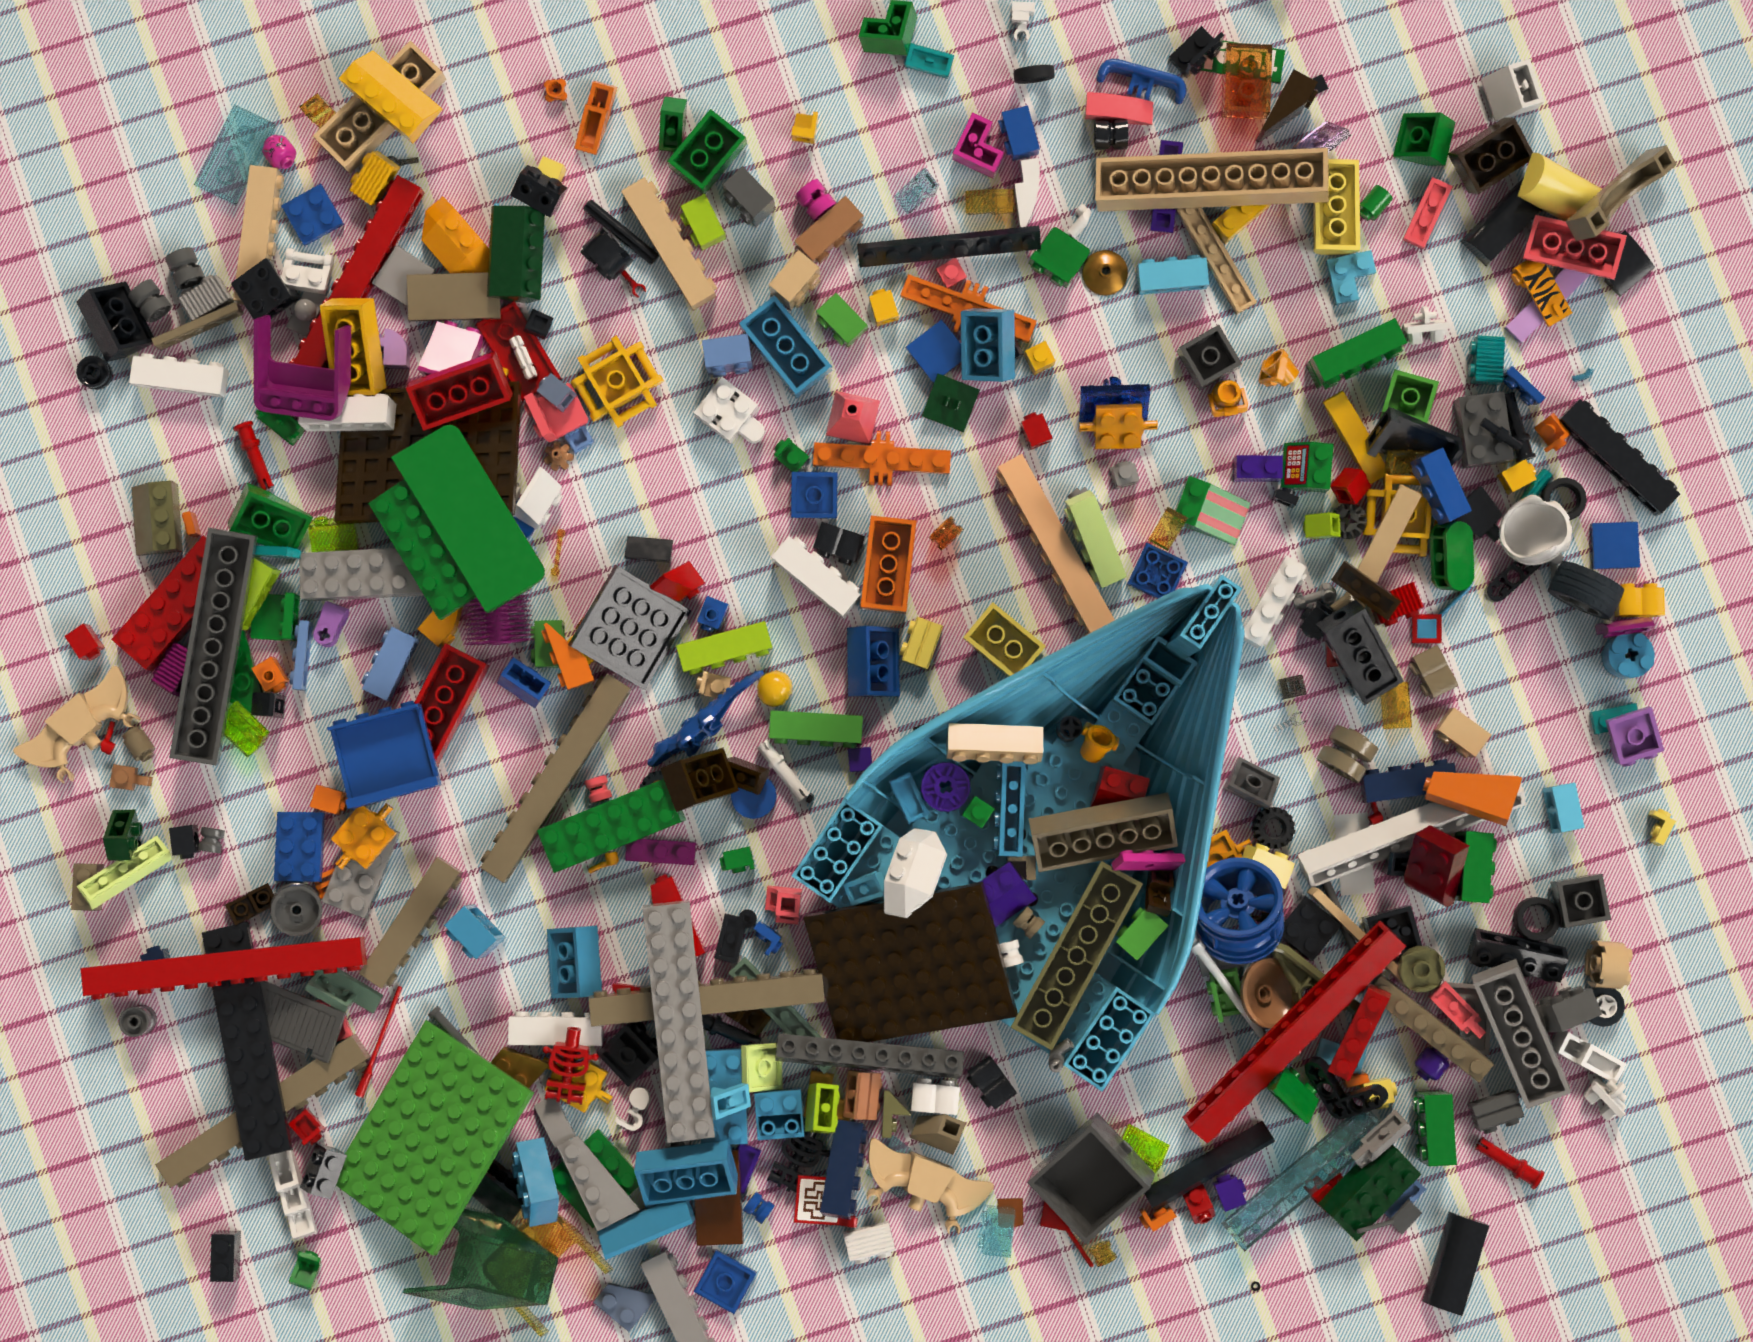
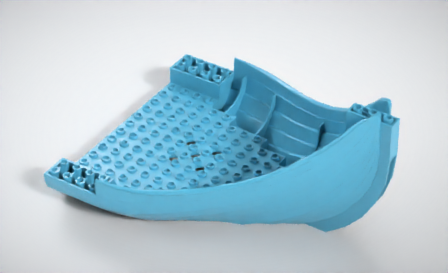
M1220 575L1210 585L1203 584L1193 588L1177 589L1016 672L902 737L862 773L791 876L836 907H849L851 904L843 884L874 871H881L885 879L899 838L914 828L936 832L947 853L935 890L978 883L986 877L985 871L989 866L1000 868L1007 863L1006 856L997 855L998 850H993L994 836H998L999 828L994 827L995 813H999V803H995L996 789H1000V780H996V767L1001 766V762L990 760L989 762L982 763L967 759L958 762L953 759H947L946 740L949 723L1043 727L1042 761L1036 764H1026L1024 830L1026 837L1023 840V856L1035 855L1029 818L1090 807L1102 766L1150 778L1146 796L1168 792L1173 809L1178 842L1177 847L1156 850L1154 853L1173 850L1174 853L1184 854L1186 861L1173 871L1174 888L1170 893V914L1168 917L1156 914L1169 926L1138 960L1134 959L1116 942L1118 937L1115 934L1056 1043L1058 1045L1066 1038L1073 1042L1074 1048L1065 1054L1063 1065L1103 1092L1154 1015L1160 1014L1177 987L1193 945L1245 636L1241 608L1237 603L1233 602L1242 588L1224 575ZM1074 716L1081 721L1082 727H1084L1086 722L1105 726L1119 738V745L1116 751L1111 749L1099 762L1091 763L1086 761L1080 753L1085 736L1081 733L1073 741L1064 742L1057 737L1056 726L1065 717ZM941 762L960 766L967 774L970 782V794L966 802L958 809L950 812L938 811L932 808L924 800L921 791L925 772L933 765ZM908 772L911 773L929 812V815L908 824L889 781ZM950 781L946 783L941 782L939 784L942 787L940 791L942 793L945 791L950 792L952 790L950 787L952 783ZM973 796L978 797L995 808L983 828H980L961 815ZM1116 858L1103 860V862L1112 866V862ZM1101 861L1038 872L1036 862V880L1024 879V881L1038 897L1037 904L1028 907L1033 911V915L1042 918L1045 923L1029 939L1024 934V930L1012 924L1025 909L1023 908L995 927L999 944L1018 939L1020 945L1018 949L1019 954L1023 956L1024 963L1006 967L1018 1013ZM1119 870L1143 883L1118 931L1124 925L1129 927L1134 922L1131 917L1140 907L1143 910L1145 909L1149 870ZM884 896L866 902H862L856 905L884 900ZM1016 1017L1000 1021L1011 1027ZM1021 1034L1050 1055V1049Z

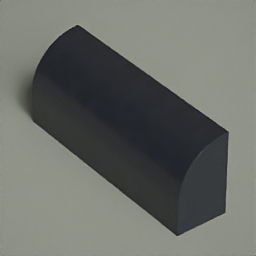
M1523 178L1460 241L1485 266L1535 218V215L1542 211V209L1518 197Z
M494 1159L474 1192L473 1197L508 1225L520 1212L521 1205H523L522 1198H518L517 1178H513V1174Z
M1450 1211L1448 1212L1423 1295V1302L1463 1316L1489 1225Z

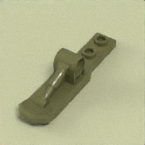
M1279 943L1274 951L1271 952L1272 956L1278 960L1284 975L1292 987V998L1295 1003L1302 998L1301 993L1304 989L1309 991L1325 975L1287 945ZM1353 999L1351 1004L1342 1011H1349L1353 1015L1351 1017L1353 1019L1360 1003Z

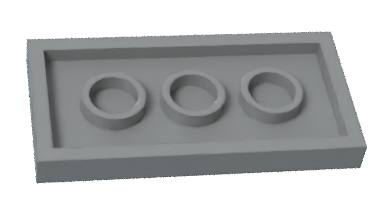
M394 830L397 834L368 869H365L352 859L343 870L336 865L322 902L365 919L400 832Z

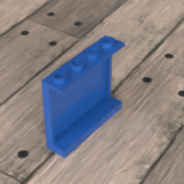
M408 701L401 703V708L392 710L391 707L378 710V714L369 716V713L359 714L355 716L356 720L347 722L346 719L333 721V726L327 727V730L331 731L348 798L345 800L347 809H355L442 785L421 704Z

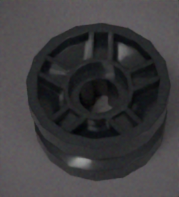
M87 356L77 365L76 374L78 380L90 389H104L112 381V367L98 356ZM93 369H98L95 374L96 377L91 375Z

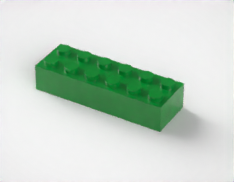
M662 779L538 829L537 832L552 870L556 873L686 821L683 811H675L666 783Z

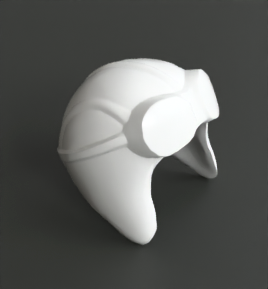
M1529 495L1516 502L1505 514L1499 529L1501 546L1512 559L1525 565L1547 563L1555 559L1560 553L1569 550L1572 540L1570 517L1558 502H1546L1537 495Z

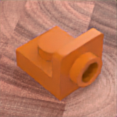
M1552 413L1534 427L1548 445L1544 449L1546 453L1551 449L1557 451L1567 444L1565 439L1570 435V432L1555 413Z
M1163 1206L1153 1212L1154 1217L1151 1219L1144 1208H1141L1139 1211L1142 1215L1138 1218L1145 1229L1150 1227L1154 1232L1177 1216L1170 1206L1168 1208Z

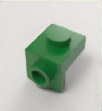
M308 1250L305 1253L298 1252L296 1264L289 1278V1284L312 1290L322 1265L318 1254Z

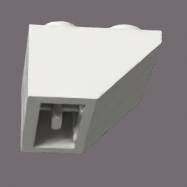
M1530 59L1508 65L1481 79L1495 122L1504 117L1510 118L1536 110L1544 102Z

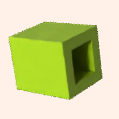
M1328 512L1305 515L1303 531L1306 538L1326 539L1341 537L1340 514Z

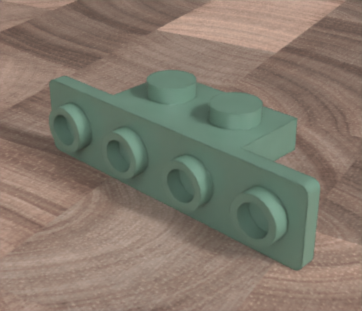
M337 968L338 973L324 974L323 970H315L314 975L310 976L312 979L304 989L314 997L342 1012H346L353 1003H356L367 1011L375 1013L383 998L381 993Z

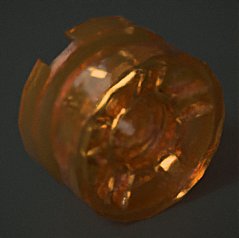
M950 516L928 538L932 542H936L938 544L937 548L942 551L964 529L961 525L957 526L955 519Z

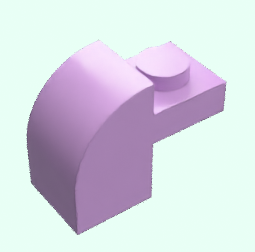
M385 328L384 337L379 334L381 351H384L383 365L387 369H410V349L407 342L394 330Z

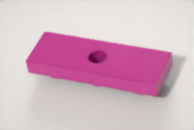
M1125 850L1120 852L1119 856L1112 862L1113 870L1175 871L1186 861L1184 854L1174 853L1173 850L1162 853H1154L1152 850L1133 853L1132 850Z

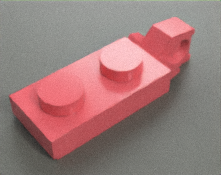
M1446 981L1428 996L1461 1031H1464L1466 1034L1472 1031L1479 1039L1487 1033L1478 1024L1482 1020L1479 1014Z

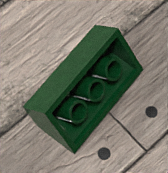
M529 206L491 207L487 297L527 304L541 300L545 215Z

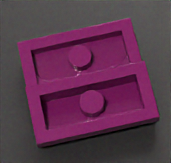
M1641 617L1599 623L1595 625L1596 635L1603 634V638L1649 632L1655 624L1651 618Z

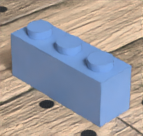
M392 626L390 631L386 630L381 640L383 645L380 651L377 650L372 658L371 663H373L370 672L367 671L362 679V690L391 702L420 639Z

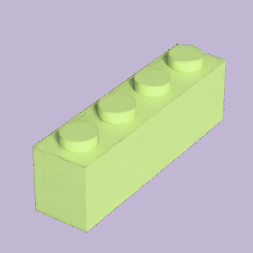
M1088 490L1066 500L1067 508L1064 509L1068 521H1073L1075 529L1072 532L1077 543L1081 541L1083 549L1080 552L1085 563L1089 562L1091 570L1088 572L1093 582H1097L1101 588H1104L1126 578L1127 575L1095 495Z

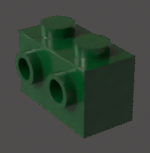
M136 809L112 810L103 837L108 861L131 860L133 852L137 850L138 837L142 836L143 827L142 823L138 822Z

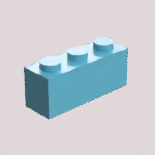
M1190 255L1184 260H1178V257H1168L1161 262H1155V259H1145L1136 268L1139 295L1207 289L1209 286L1207 257L1200 258V255Z

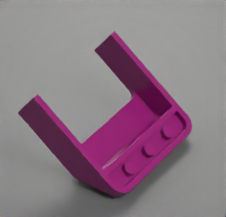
M271 315L254 319V404L257 409L262 412L326 421L338 418L342 413L351 385V326L346 325L335 330L334 369L274 361L271 357Z

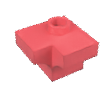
M767 886L765 910L775 912V922L798 925L802 889Z

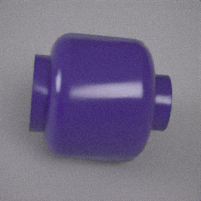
M1426 1047L1415 1060V1066L1418 1068L1416 1073L1425 1081L1429 1079L1438 1081L1448 1070L1450 1063L1448 1058L1436 1048Z

